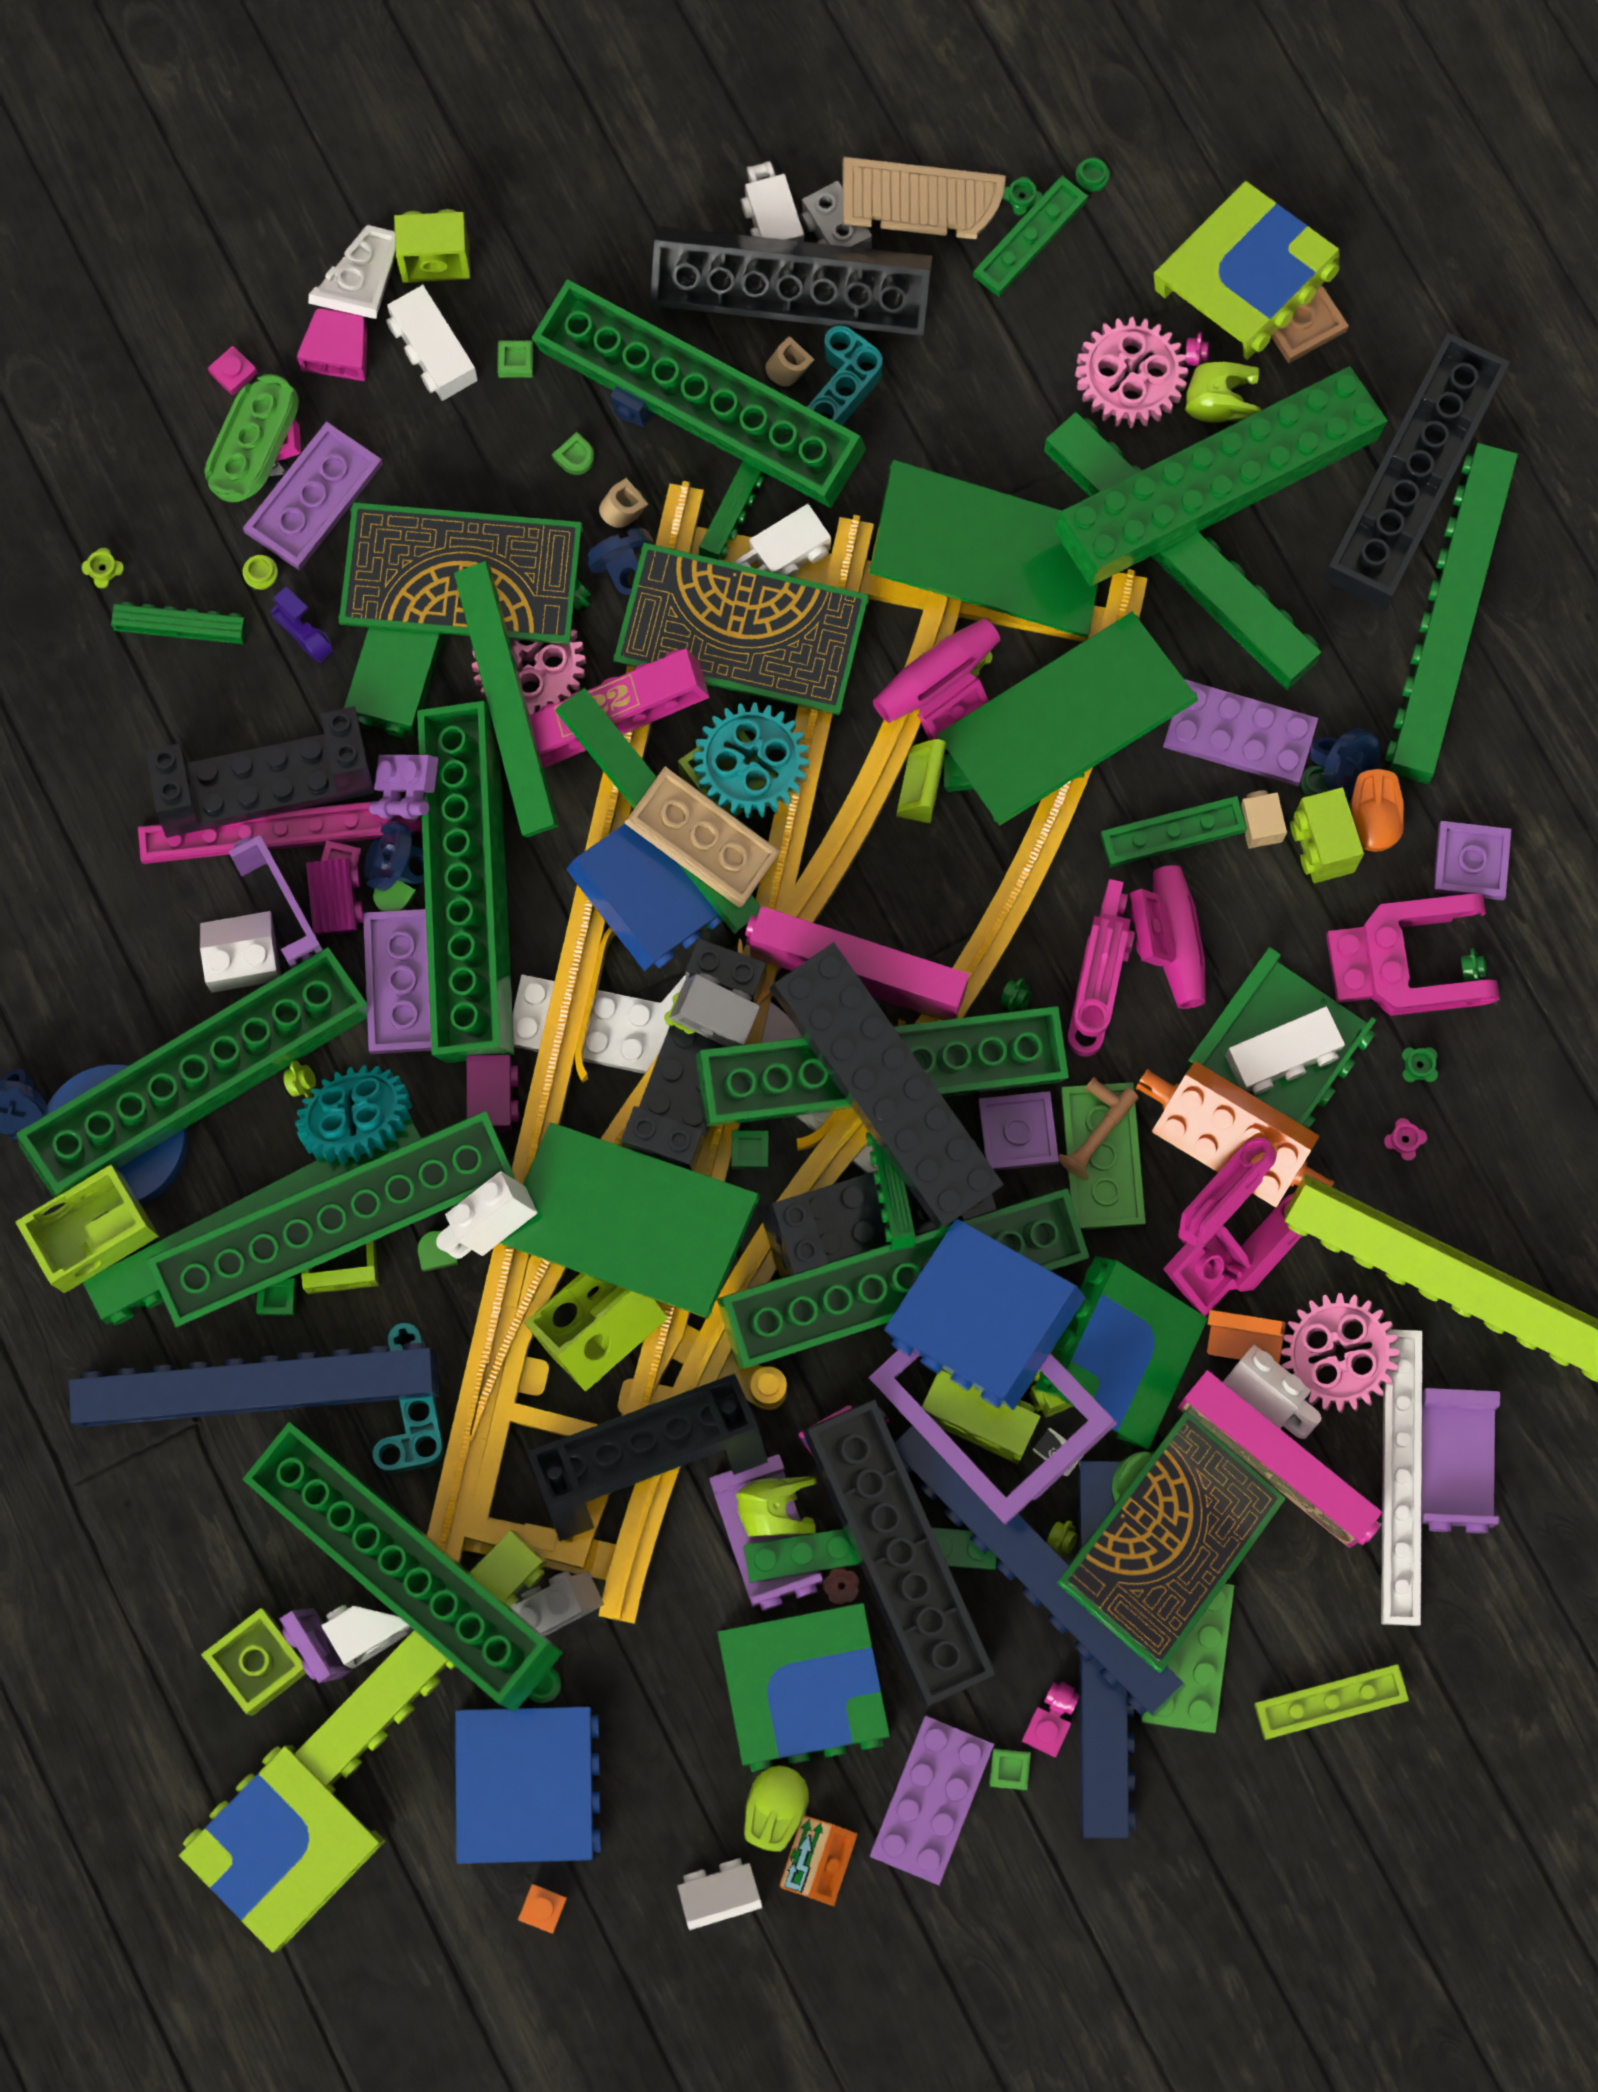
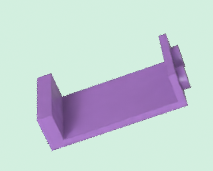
M261 835L255 838L249 836L238 841L234 845V849L228 852L241 876L267 864L306 935L281 949L292 969L321 952L322 948Z
M1426 1388L1422 1392L1421 1524L1429 1525V1531L1449 1532L1451 1531V1526H1466L1467 1533L1483 1534L1488 1533V1527L1493 1528L1499 1524V1517L1494 1516L1495 1410L1500 1406L1499 1391Z
M779 1454L767 1458L768 1462L736 1475L729 1471L710 1478V1485L752 1608L760 1605L762 1611L783 1604L781 1598L794 1593L797 1599L818 1592L816 1586L823 1582L819 1572L749 1583L743 1552L744 1545L806 1535L791 1534L748 1537L739 1517L735 1494L741 1487L757 1479L786 1478ZM790 1501L785 1509L787 1516L792 1520L801 1522L794 1501Z

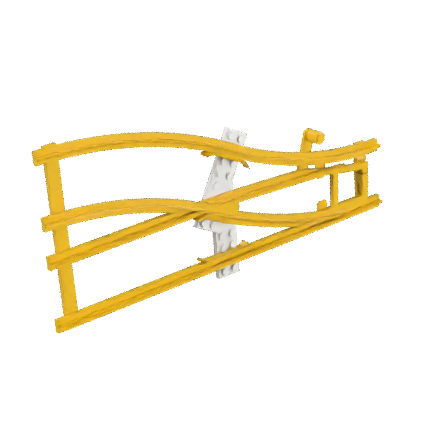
M686 481L682 482V486L669 484L655 545L699 555V546L708 530L707 528L697 527L704 490L691 488L690 482ZM853 515V519L840 517L832 553H828L825 558L815 564L808 562L800 567L799 572L794 576L803 580L868 594V599L923 610L905 667L941 640L953 634L959 617L977 621L985 618L992 624L1084 642L1132 611L1139 618L1148 579L1135 576V570L1128 569L1127 574L1119 572L1113 575L1106 608L1094 605L1090 626L1091 631L1089 636L1085 638L870 574L869 565L871 561L867 560L874 524L860 521V516ZM737 535L734 542L730 540L728 555L725 559L721 558V560L734 563L741 556L750 551L749 539L752 537ZM756 561L750 564L752 568L757 569L760 567ZM627 666L626 674L633 671L634 667ZM798 706L795 718L796 728L792 734L803 732L804 740L798 745L808 746V754L802 756V758L809 760V768L800 769L807 774L806 782L795 781L800 786V794L788 792L791 798L790 805L783 803L781 800L778 801V812L774 813L768 843L777 848L780 853L759 882L761 885L758 886L756 901L760 906L815 923L852 865L894 787L921 727V720L917 715L920 712V708L891 723L883 721L874 744L842 808L797 881L833 717L831 713ZM652 722L623 734L642 760L644 759ZM1093 767L1084 772L1083 778L1073 779L1040 801L1032 822L998 891L953 966V969L969 974L966 993L957 1019L965 1017L1027 914L1065 837ZM604 771L585 851L625 824L624 822L632 812V806ZM578 884L555 981L521 975L512 1013L514 1047L538 1052L512 1165V1172L515 1176L514 1180L522 1185L550 1122L557 1125L561 1123L574 1062L582 1083L588 1080L583 1061L645 1074L601 1137V1140L623 1147L621 1139L634 1106L639 1107L670 1027L666 1024L664 1015L671 1010L673 1005L672 998L681 991L686 980L685 975L661 1003L598 990L607 949L616 934L611 927L604 934L606 921ZM739 938L738 953L750 957V946L746 945L743 949V944ZM766 963L767 977L757 1001V1005L760 1008L744 1045L803 1038L788 1015L771 1002V998L774 995L769 988L776 983V975L781 970V967ZM921 1014L915 1024L942 1020ZM899 1019L898 1026L906 1025V1021ZM854 1109L796 1116L815 1131L806 1137L797 1138V1151L809 1149L817 1144L818 1146L801 1166L776 1202L836 1184L851 1163H854L866 1174L876 1170V1165H871L870 1152L873 1151L872 1146H868L866 1140V1133L869 1131ZM741 1123L712 1126L709 1128L694 1172L723 1182L726 1181L732 1158V1131H739ZM763 1223L742 1254L718 1298L771 1281L777 1271V1265ZM499 1243L492 1251L427 1536L460 1564L463 1551L487 1555L510 1530L517 1531L547 1561L542 1568L561 1572L569 1571L575 1575L589 1571L592 1578L606 1581L602 1597L604 1605L600 1607L599 1617L635 1624L656 1541L681 1466L635 1484L616 1544L594 1540L610 1493L586 1502L594 1529L559 1541L556 1530L528 1523L522 1525L490 1518L511 1423L565 1437L598 1425L516 1403L518 1392L539 1396L545 1390L549 1366L544 1360L526 1357L534 1335L524 1322L552 1299L567 1268L532 1255L530 1257L527 1253ZM717 1299L712 1313L708 1319L706 1318L700 1331L687 1325L690 1312L655 1300L668 1319L644 1340L634 1379H627L622 1384L618 1409L623 1416L735 1373L748 1402L763 1410H774L780 1407L786 1399L787 1382L783 1373L774 1367L755 1365L745 1369L738 1368ZM672 1359L683 1364L673 1387L659 1384Z

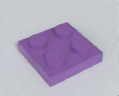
M1440 821L1438 825L1433 892L1451 895L1482 894L1483 898L1504 900L1507 889L1511 829Z
M1050 1091L981 1098L978 1100L984 1155L994 1171L1059 1163Z
M315 1608L294 1610L280 1618L285 1627L282 1629L285 1639L293 1648L297 1647L304 1658L302 1666L311 1679H316L318 1683L337 1680L352 1671L351 1668L343 1664L322 1628L324 1623Z

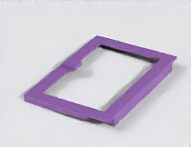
M898 1350L869 1377L1005 1525L1032 1499L1035 1501L1117 1424L1075 1378L1049 1354L1040 1370L1089 1421L1010 1495L1005 1497L895 1379L919 1356L918 1354L912 1352L910 1356H907Z

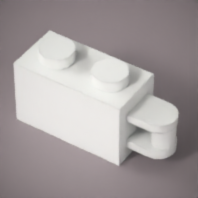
M770 161L747 167L750 183L745 184V198L741 199V205L745 218H752L755 227L750 229L751 236L804 242V233L785 174L775 176ZM768 177L767 179L757 181V179Z
M806 504L749 539L750 551L734 563L751 567L750 564L756 561L760 566L757 569L794 577L799 572L800 567L808 562L815 564L828 555V550L831 549V536L809 504Z
M500 1171L445 1214L450 1225L438 1235L436 1244L440 1250L447 1252L456 1259L464 1257L471 1250L483 1256L538 1212L526 1187Z
M1253 1344L1223 1381L1225 1385L1279 1429L1284 1426L1298 1438H1307L1321 1421L1320 1413L1304 1400L1311 1390L1297 1376L1290 1374L1274 1361L1269 1353L1262 1351L1255 1344Z

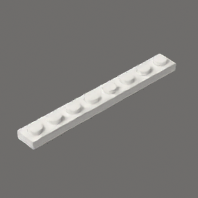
M1390 1330L1386 1333L1387 1335H1397L1399 1341L1390 1345V1348L1400 1350L1401 1356L1391 1358V1362L1395 1363L1399 1370L1387 1372V1375L1394 1383L1392 1385L1383 1383L1381 1624L1421 1625L1422 1331Z

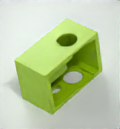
M112 1165L107 1166L15 1221L49 1283L63 1293L68 1292L159 1237L125 1176ZM66 1202L58 1210L50 1214L43 1215L50 1208L60 1203Z
M580 1273L524 1323L550 1356L586 1392L662 1325L668 1317L654 1299ZM599 1286L598 1291L593 1296L587 1297L590 1290ZM564 1303L575 1304L577 1307L575 1319L565 1327L555 1326L553 1323L555 1310Z

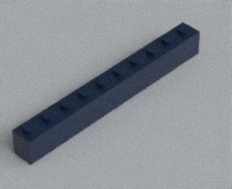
M426 1343L404 1344V1350L390 1351L389 1346L369 1347L368 1353L354 1354L353 1349L333 1350L331 1357L318 1358V1353L305 1352L296 1354V1360L282 1361V1356L260 1357V1363L246 1364V1359L224 1360V1366L210 1367V1362L189 1363L188 1369L175 1370L173 1365L153 1366L150 1373H139L137 1368L118 1369L116 1376L103 1377V1372L100 1371L81 1373V1379L69 1380L70 1422L79 1427L435 1397L439 1396L437 1352L431 1348H426Z
M913 1425L894 1443L907 1474L909 1475L914 1471L923 1480L918 1485L920 1489L933 1502L939 1497L948 1506L944 1513L959 1528L965 1523L974 1532L969 1539L984 1554L991 1550L1000 1559L995 1564L996 1567L1010 1581L1016 1576L1026 1586L1021 1592L1034 1606L1038 1607L1043 1603L1051 1611L1052 1614L1047 1619L1062 1634L1069 1630L1078 1639L1074 1647L1088 1661L1095 1657L1104 1666L1100 1673L1115 1689L1122 1684L1131 1695L1126 1700L1141 1715L1148 1711L1155 1717L1186 1686L1168 1666L1161 1673L1154 1670L1153 1667L1061 1588L1056 1582L1069 1565L1018 1513L1005 1525Z
M1080 1461L1078 1464V1553L1115 1505L1112 1494V1479L1117 1466L1121 1462ZM1079 1652L1081 1838L1126 1839L1128 1838V1831H1135V1809L1128 1808V1793H1134L1135 1790L1134 1770H1128V1755H1134V1732H1127V1717L1134 1716V1707L1126 1700L1131 1694H1127V1689L1122 1684L1115 1689L1100 1673L1104 1666L1095 1657L1088 1661Z

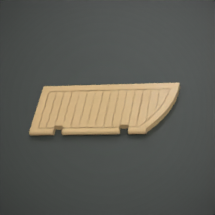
M844 157L843 224L871 227L872 220H881V229L946 236L948 228L956 229V237L977 239V235L985 229L998 210L1005 188V176Z

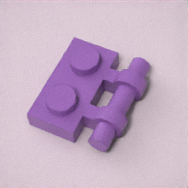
M379 755L374 790L384 792L383 798L379 801H372L370 803L369 810L371 814L379 815L381 818L386 819L395 818L397 815H401L405 819H416L420 815H427L429 805L423 801L424 793H434L438 757L431 755ZM401 793H406V797L401 800Z

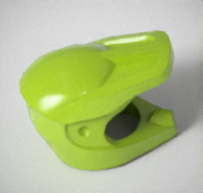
M1210 362L1198 366L1194 371L1186 393L1185 411L1191 417L1208 423L1240 422L1261 411L1260 407L1243 402V398L1230 390L1246 383H1258L1259 368L1232 362Z
M816 1477L763 1478L751 1481L741 1487L735 1496L738 1514L747 1536L763 1537L815 1533L813 1518L805 1517L801 1522L792 1520L787 1516L785 1509L787 1503L797 1500V1490L817 1484Z
M776 1766L761 1772L755 1779L746 1804L744 1835L748 1842L769 1851L780 1852L786 1847L801 1825L809 1803L808 1787L798 1772L789 1767Z

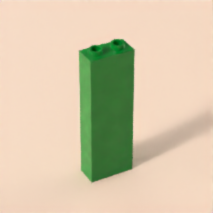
M368 628L344 708L355 706L362 729H371V726L385 729V733L394 737L404 738L405 735L415 737L418 728L417 710L424 709L446 634Z

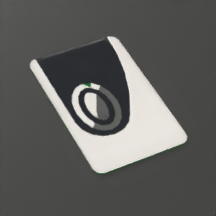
M1048 1428L1034 1446L1033 1451L1046 1461L1067 1440L1053 1429ZM1081 1458L1064 1473L1065 1476L1072 1472Z

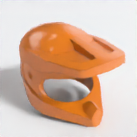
M1381 769L1367 770L1360 773L1356 779L1349 808L1362 849L1373 852L1384 851L1397 843L1404 830V801L1398 777L1393 772Z

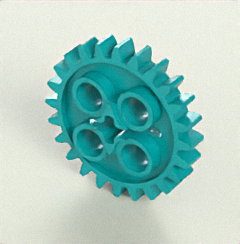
M753 703L750 712H746L743 705L738 704V714L735 715L728 708H725V720L722 721L718 717L713 716L712 723L715 728L712 729L705 726L702 728L703 735L707 740H696V747L702 751L693 754L694 761L701 763L694 767V772L696 776H704L699 781L700 789L711 787L707 792V797L710 800L719 797L718 806L721 808L730 804L733 816L736 815L740 808H743L746 818H750L752 809H757L762 818L765 816V807L768 806L777 813L779 800L787 805L791 804L788 792L800 794V786L795 781L806 782L807 774L800 769L809 768V760L802 758V756L808 754V746L798 745L804 740L803 732L792 734L796 728V722L793 720L784 724L785 713L783 711L775 717L771 716L770 705L765 708L763 713L758 712L757 703ZM743 731H750L756 735L755 739L749 743L741 742L737 739V736ZM730 743L736 750L726 748L724 745ZM772 750H780L786 756L783 760L774 762L767 758V754ZM754 756L758 758V764L753 761L749 765L745 764V757L747 759H752ZM724 759H730L736 763L735 768L730 771H722L717 765ZM767 771L777 773L779 776L773 778ZM753 778H760L766 785L760 790H752L747 786V783Z
M363 1065L359 1073H355L353 1068L349 1067L347 1075L343 1077L340 1073L335 1072L334 1081L321 1080L324 1087L321 1090L312 1088L310 1091L314 1097L303 1099L302 1102L305 1108L297 1110L300 1118L295 1121V1125L299 1130L297 1134L309 1154L313 1153L316 1160L325 1157L328 1164H331L338 1158L341 1165H344L349 1157H353L355 1163H359L361 1154L364 1153L369 1158H372L373 1149L375 1148L385 1151L386 1146L384 1142L386 1140L397 1141L398 1139L394 1132L405 1131L406 1127L403 1121L411 1118L408 1110L412 1108V1104L409 1100L410 1095L399 1076L394 1077L389 1069L382 1073L379 1066H376L369 1072L367 1066Z

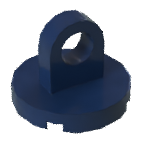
M643 528L630 529L627 531L628 537L621 539L619 534L613 535L590 549L586 558L590 571L593 573L609 572L617 590L623 595H630L632 588L627 583L628 572L631 569H634L635 572L637 571L643 543L654 545L649 530Z
M1361 728L1350 729L1339 739L1332 737L1317 738L1312 741L1310 752L1311 760L1325 767L1324 783L1327 789L1331 791L1343 787L1346 798L1352 796L1356 779L1360 773L1377 768L1380 756L1377 738L1372 736V733Z
M390 821L382 826L379 832L384 834L380 840L374 839L365 859L364 874L365 878L369 879L367 885L379 891H386L397 880L410 885L424 882L423 849L411 845L412 837L409 827L397 821ZM411 857L417 859L420 863L421 870L418 876L414 875L409 869Z
M19 1068L6 1073L0 1079V1133L9 1134L8 1138L17 1139L16 1133L46 1115L45 1100L39 1092L33 1089L34 1081L23 1069Z

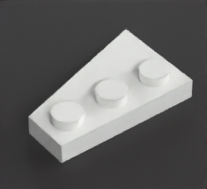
M367 225L347 248L345 256L336 267L332 266L326 273V279L319 287L315 286L310 292L309 304L376 319L396 256L395 231Z

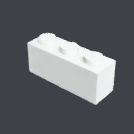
M423 285L387 305L390 318L386 320L387 324L396 338L402 336L407 345L403 348L410 362L413 365L419 363L424 371L421 374V378L430 393L436 391L443 401L478 381L474 365Z
M1326 1006L1228 1048L1225 1058L1239 1087L1246 1092L1253 1091L1254 1095H1257L1274 1087L1273 1081L1282 1077L1290 1081L1302 1076L1307 1072L1305 1068L1315 1063H1318L1319 1067L1333 1063L1339 1059L1338 1054L1342 1051L1345 1044Z

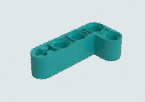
M838 325L827 331L824 352L827 362L838 371L807 408L819 414H830L832 416L830 420L842 426L880 381L883 358L877 348L846 326ZM839 342L846 344L848 348L838 351L833 349L832 345ZM866 362L873 364L875 368L870 371H864L858 366ZM841 388H849L854 393L849 396H842L837 391Z
M400 1323L395 1325L388 1335L390 1351L404 1350L401 1344H397L403 1341L402 1335L408 1334L411 1339H415L410 1343H424L422 1335L412 1324ZM435 1397L399 1400L406 1434L380 1440L373 1450L375 1464L387 1474H400L437 1465L444 1457L445 1445ZM415 1405H428L429 1415L425 1420L416 1422L411 1419V1411ZM426 1439L434 1440L437 1444L435 1453L430 1457L419 1456V1444ZM390 1447L398 1448L400 1450L399 1461L393 1465L383 1464V1452Z

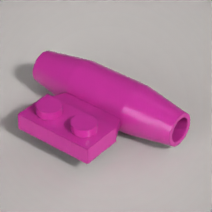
M983 618L947 636L902 669L873 700L874 707L879 715L886 722L891 723L920 708V712L917 715L921 720L928 739L933 740L938 739L936 734L989 702L980 679L970 672L1000 642V636L996 628L990 621Z
M1177 865L1160 867L1153 872V892L1139 889L1129 893L1132 905L1130 907V915L1135 923L1137 933L1136 949L1141 957V961L1160 967L1163 966L1178 1008L1190 1009L1199 1007L1206 1002L1205 956L1196 907L1181 867Z

